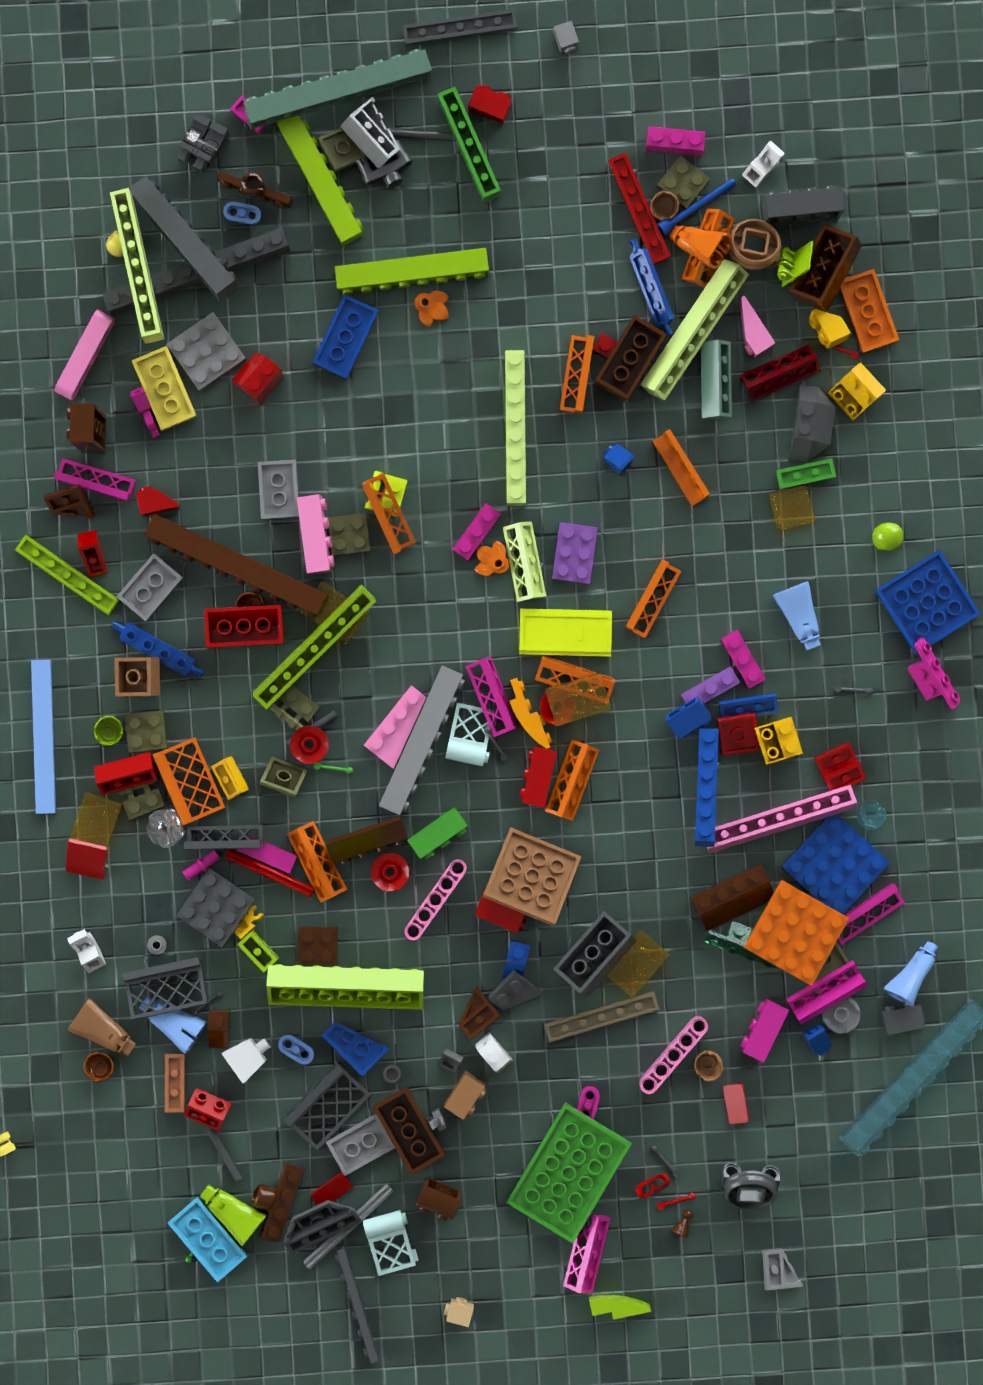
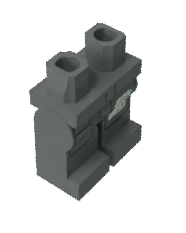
M195 112L192 118L193 121L179 144L180 151L177 159L186 165L191 157L196 159L193 168L203 173L207 166H212L213 161L230 134L224 126L214 121L211 122L210 119Z

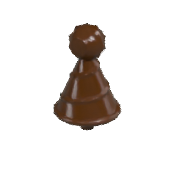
M685 1210L683 1213L684 1218L670 1229L676 1233V1239H679L680 1236L688 1238V1220L693 1217L691 1210Z

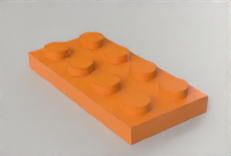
M872 269L844 279L840 292L862 354L898 342L899 337L875 270Z

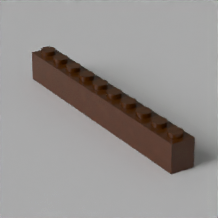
M156 514L153 515L144 534L149 537V542L157 546L159 543L166 545V550L172 553L179 551L183 553V558L192 562L196 559L200 561L199 565L209 570L211 567L218 569L216 573L226 578L228 575L235 577L234 581L243 586L245 583L252 585L251 589L258 593L265 591L269 593L268 597L275 601H279V599L286 601L285 605L295 610L297 607L304 609L303 613L312 618L314 615L320 616L329 597L320 590Z

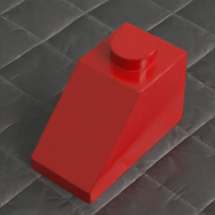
M151 486L140 488V491L136 492L140 515L143 517L180 509V505L157 489H152Z
M93 530L77 534L78 549L88 576L93 577L108 573L97 531Z

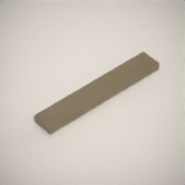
M651 991L544 1023L548 1041L551 1043L658 1011L660 1008L655 992Z

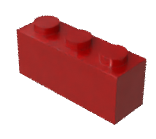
M534 746V750H529L527 761H531L529 769L525 768L523 779L527 781L525 788L521 787L519 795L522 803L545 808L557 751Z
M150 752L94 767L96 784L102 796L158 781L155 762Z

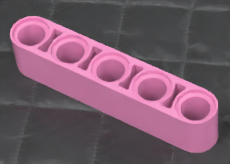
M98 309L95 311L62 372L54 392L71 401L76 397L115 323L114 317Z
M456 859L451 862L406 926L405 936L408 939L417 940L423 934L467 870L464 861ZM461 863L464 867L463 872L455 873L452 869L453 865ZM448 878L452 881L450 889L442 887L441 882L443 879ZM434 894L441 897V903L438 905H434L430 901L431 896ZM422 910H427L430 913V918L426 921L421 920L419 917V913ZM416 926L419 929V934L417 936H410L408 933L409 927Z
M701 1016L693 1017L639 1080V1086L644 1093H654L707 1032L708 1023ZM696 1021H702L704 1024L703 1028L699 1031L694 1029ZM685 1035L691 1037V1042L688 1045L681 1043V1039ZM672 1050H676L679 1053L678 1058L675 1060H671L668 1057L669 1052ZM657 1066H666L665 1073L661 1075L657 1074ZM652 1080L653 1087L645 1089L643 1087L644 1081Z

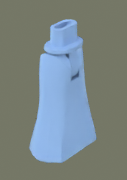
M809 582L801 583L774 594L773 597L784 613L801 643H804L806 650L821 645L818 639L820 636L818 634L819 628Z
M927 941L924 947L919 948L920 951L915 953L906 967L884 987V991L896 1000L913 1006L919 988L934 964L936 957L934 953L938 946Z
M147 996L144 1002L149 1005L152 998ZM156 999L151 1007L160 1010L166 1002ZM142 1003L139 1008L144 1011L147 1006ZM182 1010L147 1017L184 1054L191 1049L207 1024L206 1021Z

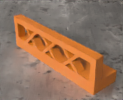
M707 209L700 229L729 234L735 219L720 209ZM724 218L727 222L725 228L722 229L721 222ZM690 254L681 279L685 282L696 283L705 288L717 268L708 267ZM703 272H706L707 276L705 282L700 280Z
M571 335L559 411L582 414L595 336L587 335V337ZM574 341L586 342L585 349L579 354L573 348ZM578 358L582 363V368L574 372L570 365L572 361ZM575 376L579 382V387L572 391L567 384ZM572 395L576 400L575 408L564 407L565 399Z
M670 429L652 441L691 506L696 505L710 495Z
M382 473L362 483L363 489L393 554L401 552V549L416 543L385 474ZM382 479L385 485L383 492L375 490L372 483ZM383 496L392 500L391 510L382 506ZM391 513L400 517L399 527L390 523ZM399 531L407 533L410 540L400 544L397 538Z
M661 560L626 624V629L646 638L681 573L680 570L669 565V562ZM666 568L676 573L673 580L667 582L663 578ZM663 585L665 594L663 597L656 599L654 590L656 587ZM654 602L656 607L655 613L646 615L644 609L646 604ZM645 619L647 624L644 633L634 628L637 621Z
M545 655L542 656L535 677L537 681L606 704L609 702L615 684L614 678ZM543 667L551 669L554 676L548 679L540 677ZM567 674L572 682L567 685L561 684L558 677ZM585 680L588 681L591 688L583 691L578 688L576 683ZM600 686L609 688L606 698L598 696L595 689Z
M571 740L545 809L546 812L573 822L599 749ZM576 745L580 746L579 754L574 756ZM573 764V771L568 775L567 769ZM566 782V790L561 793V785ZM559 800L560 806L558 811H554V804Z
M314 821L287 834L320 903L347 890ZM310 827L313 837H308L304 829ZM315 845L320 847L321 856L316 854L314 850ZM324 863L328 864L330 868L329 873L324 871ZM332 880L337 882L339 890L334 891L331 885Z

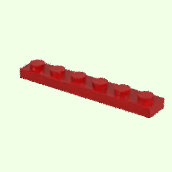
M626 152L609 159V166L645 248L648 249L653 264L655 265L671 257Z

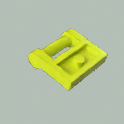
M374 471L373 477L380 475L382 473ZM385 474L401 507L408 480ZM382 479L373 482L375 490L379 491ZM383 496L381 504L384 508L391 510L393 502L390 498ZM368 500L364 508L374 511Z

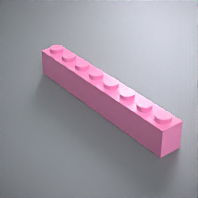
M848 785L715 827V846L707 847L709 854L855 809L857 801L852 787Z

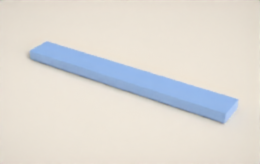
M31 660L36 814L56 813L52 660Z

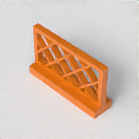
M195 737L152 755L182 826L225 808ZM191 743L194 744L196 749L193 757L183 753L185 746ZM175 752L180 755L176 764L167 761L165 754ZM181 755L192 759L189 769L178 766ZM194 760L202 763L204 767L201 775L190 771ZM176 768L187 772L183 782L175 779L174 772ZM189 773L200 777L196 787L185 783ZM202 778L210 781L211 787L209 792L198 788ZM184 786L194 789L191 800L182 796L181 792ZM196 791L207 794L203 805L193 801ZM209 795L217 798L220 806L213 809L205 806ZM191 803L202 807L200 814L195 817H191L189 812Z

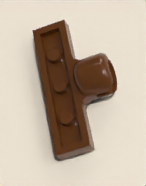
M219 171L217 180L223 188L229 190L231 188L237 189L240 194L253 198L256 197V199L262 202H267V200L274 202L275 206L282 209L285 207L290 208L292 205L291 196L265 187L264 180L258 173H247L243 176V179Z
M285 1162L276 1187L272 1188L262 1184L256 1187L252 1197V1204L256 1208L267 1211L259 1235L260 1238L279 1243L305 1170L303 1167Z

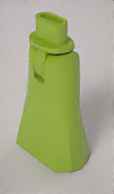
M208 1185L199 1196L206 1201L205 1205H207L208 1209L227 1228L241 1246H244L266 1217L264 1213L248 1206L221 1189L219 1190V1188L214 1189L211 1185Z

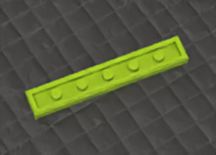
M25 535L16 547L15 551L107 615L110 616L120 602L114 595L29 536Z

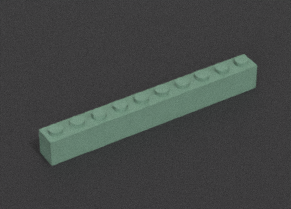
M415 49L407 55L401 56L398 54L386 61L377 60L369 66L360 65L355 70H342L337 75L331 77L325 75L317 81H305L296 87L287 86L282 91H270L258 98L256 96L249 97L244 101L243 109L251 130L430 78L432 68L425 49L421 51Z

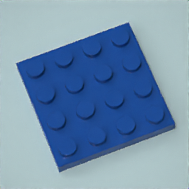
M940 549L874 590L915 655L918 652L914 645L919 638L924 637L931 646L981 614Z
M836 814L826 817L781 867L816 900L844 914L890 862L844 819Z

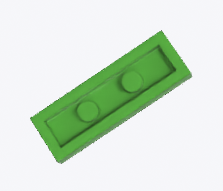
M832 458L775 471L779 490L836 478Z

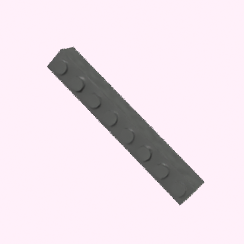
M144 176L129 187L134 202L219 302H222L239 289L236 281H238L237 277L232 271L228 272L225 269L226 265L221 258L217 259L214 256L215 252L210 245L205 246L202 236L198 232H193L191 223L187 219L183 220L181 218L182 214L179 209L169 204L171 202L165 193L161 194L158 191L160 188L154 180L150 181Z

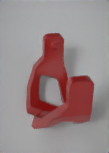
M661 1173L640 1183L635 1191L639 1198H647L654 1194V1190L662 1191L671 1182L667 1174ZM662 1178L665 1182L661 1187L651 1184L649 1193L643 1194L642 1187L652 1181Z

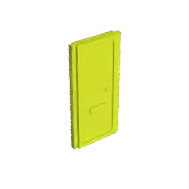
M520 608L519 655L611 657L612 611Z

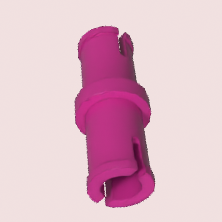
M213 849L203 858H198L196 863L182 872L190 881L201 872H206L208 867L221 860V858Z

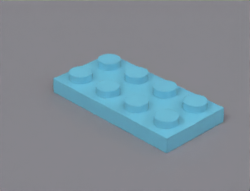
M198 1196L168 1221V1225L217 1283L248 1256Z

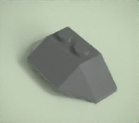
M799 385L788 460L808 462L830 446L836 407L819 387Z
M328 1200L293 1216L283 1242L292 1255L362 1221L354 1208Z

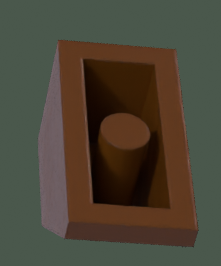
M209 1010V1048L229 1049L231 1010Z

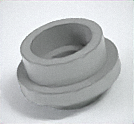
M159 935L151 937L147 943L148 950L155 955L162 954L167 947L166 940ZM156 941L160 943V947L158 949L154 948L153 946L154 942Z

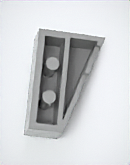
M372 96L354 111L340 127L379 169L390 161L400 148L390 129L386 128L382 120L384 117L381 112L378 113Z

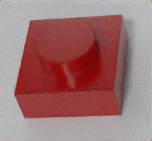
M602 333L592 351L608 359L617 341Z

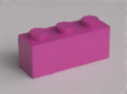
M649 126L645 151L702 157L705 132Z
M768 999L765 1002L761 1001L757 1009L759 1014L756 1019L753 1018L749 1025L751 1031L748 1037L744 1036L740 1044L743 1053L763 1063L789 1012L787 1008Z

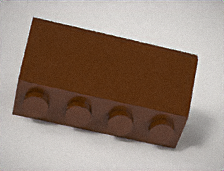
M398 816L327 840L326 842L334 862L339 861L341 865L350 862V857L357 855L359 859L368 856V851L376 849V852L388 849V844L394 843L397 846L406 843L405 839L408 838L402 816Z
M758 863L690 896L706 931H709L769 902L774 892L762 865Z

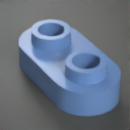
M229 202L223 209L225 218L234 223L255 226L262 218L259 208L254 205ZM232 210L237 211L235 216L230 215ZM255 214L256 217L254 219H250L249 215Z
M286 1034L280 1038L278 1047L282 1053L303 1065L309 1064L313 1060L314 1050L311 1046L291 1034ZM288 1040L291 1041L292 1046L286 1047L285 1042ZM307 1051L308 1057H302L301 1052Z

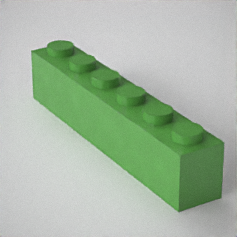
M456 87L438 93L439 104L483 204L500 197L501 189Z

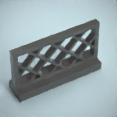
M196 957L122 973L126 985L131 1020L207 1005L208 1000L201 959ZM198 971L199 979L195 985L186 980L190 973ZM174 976L182 979L176 989L167 984L171 977ZM155 980L163 983L157 993L148 988L152 981ZM184 982L193 987L187 996L178 991ZM139 984L144 987L138 997L132 994V985ZM165 986L174 991L168 1000L160 996ZM195 989L202 993V1001L194 1002L189 999ZM146 990L155 995L149 1005L141 1000ZM176 993L185 998L179 1006L170 1003ZM157 997L166 1002L160 1010L151 1007ZM139 1001L147 1006L142 1014L135 1015L134 1007Z
M336 1061L283 1116L284 1122L318 1150L365 1102L371 1093ZM343 1074L349 1079V1087H338V1079ZM338 1090H349V1100H338ZM351 1090H361L364 1095L359 1100H352ZM327 1091H335L336 1101H324V1094ZM349 1103V1111L346 1114H338V1104ZM324 1104H336V1114H324ZM313 1105H322V1115H311V1107ZM336 1117V1124L332 1128H325V1118ZM311 1118H322V1128H311ZM300 1119H308L309 1128L300 1129L296 1123ZM322 1131V1139L316 1144L311 1139V1132Z

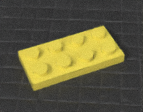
M167 346L132 360L161 431L197 417Z

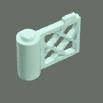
M457 703L445 759L478 766L488 763L490 752H486L489 735L484 732V727L489 725L486 722L481 726L476 718L480 713H484L482 708ZM459 709L468 710L472 716L462 721L458 715ZM474 718L479 727L470 733L465 723ZM460 726H463L468 734L463 738L454 737L455 730ZM480 729L485 735L484 743L475 741L472 736Z
M401 1210L363 1220L364 1230L369 1241L378 1276L416 1266L415 1261H419L416 1249H411L405 1225L408 1224L406 1213H402ZM403 1234L405 1241L401 1247L392 1242L395 1236ZM381 1240L387 1243L383 1252L375 1248L373 1242ZM389 1245L399 1250L395 1258L385 1254ZM401 1252L409 1255L410 1262L402 1263L397 1260ZM383 1257L392 1261L390 1267L381 1269L380 1261Z

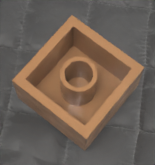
M160 657L115 658V696H160Z
M465 1070L444 1102V1108L463 1120L466 1116L470 1117L475 1110L474 1103L476 1100L480 1101L486 1093L485 1082Z

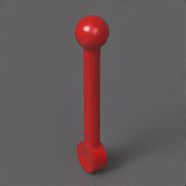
M837 345L832 347L843 353L851 355L853 359H857L859 357V353L856 351L851 352Z
M690 1193L688 1196L665 1203L658 1202L657 1208L663 1210L668 1205L689 1199L695 1200L696 1195L695 1193Z

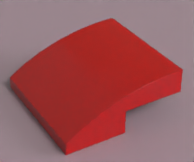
M849 742L814 758L829 791L848 785L853 786L866 780L861 764L857 760Z
M69 839L66 872L103 880L107 860V847Z

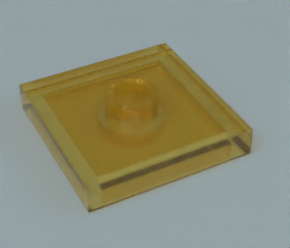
M806 485L768 495L778 531L816 521Z

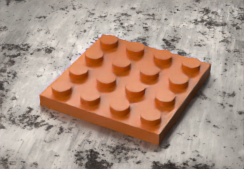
M780 880L743 948L812 986L849 918L785 881Z

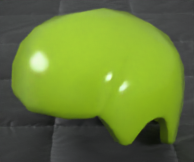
M882 523L873 531V543L879 550L894 551L901 546L904 540L903 530L895 523Z
M114 716L100 718L94 727L96 740L100 744L107 746L118 743L123 735L121 721Z

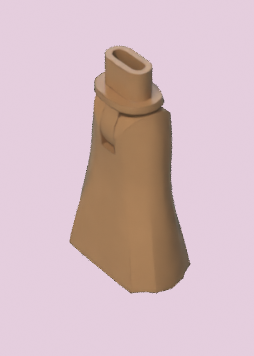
M90 998L68 1028V1031L117 1053L122 1052L127 1056L136 1045L134 1041L129 1039L131 1036Z

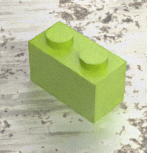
M254 930L237 944L263 973L268 970V965L272 966L279 959L278 955Z

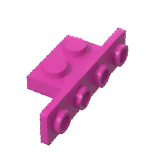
M924 637L919 638L914 646L922 660L910 665L907 669L926 701L943 695L950 709L953 710L960 703L959 694L953 689L949 677L941 668L940 661L931 651L930 644L926 642Z

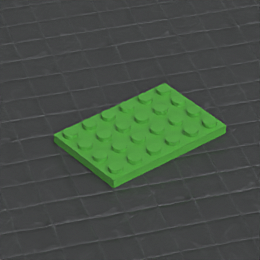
M565 1102L506 1203L569 1242L574 1243L632 1142Z

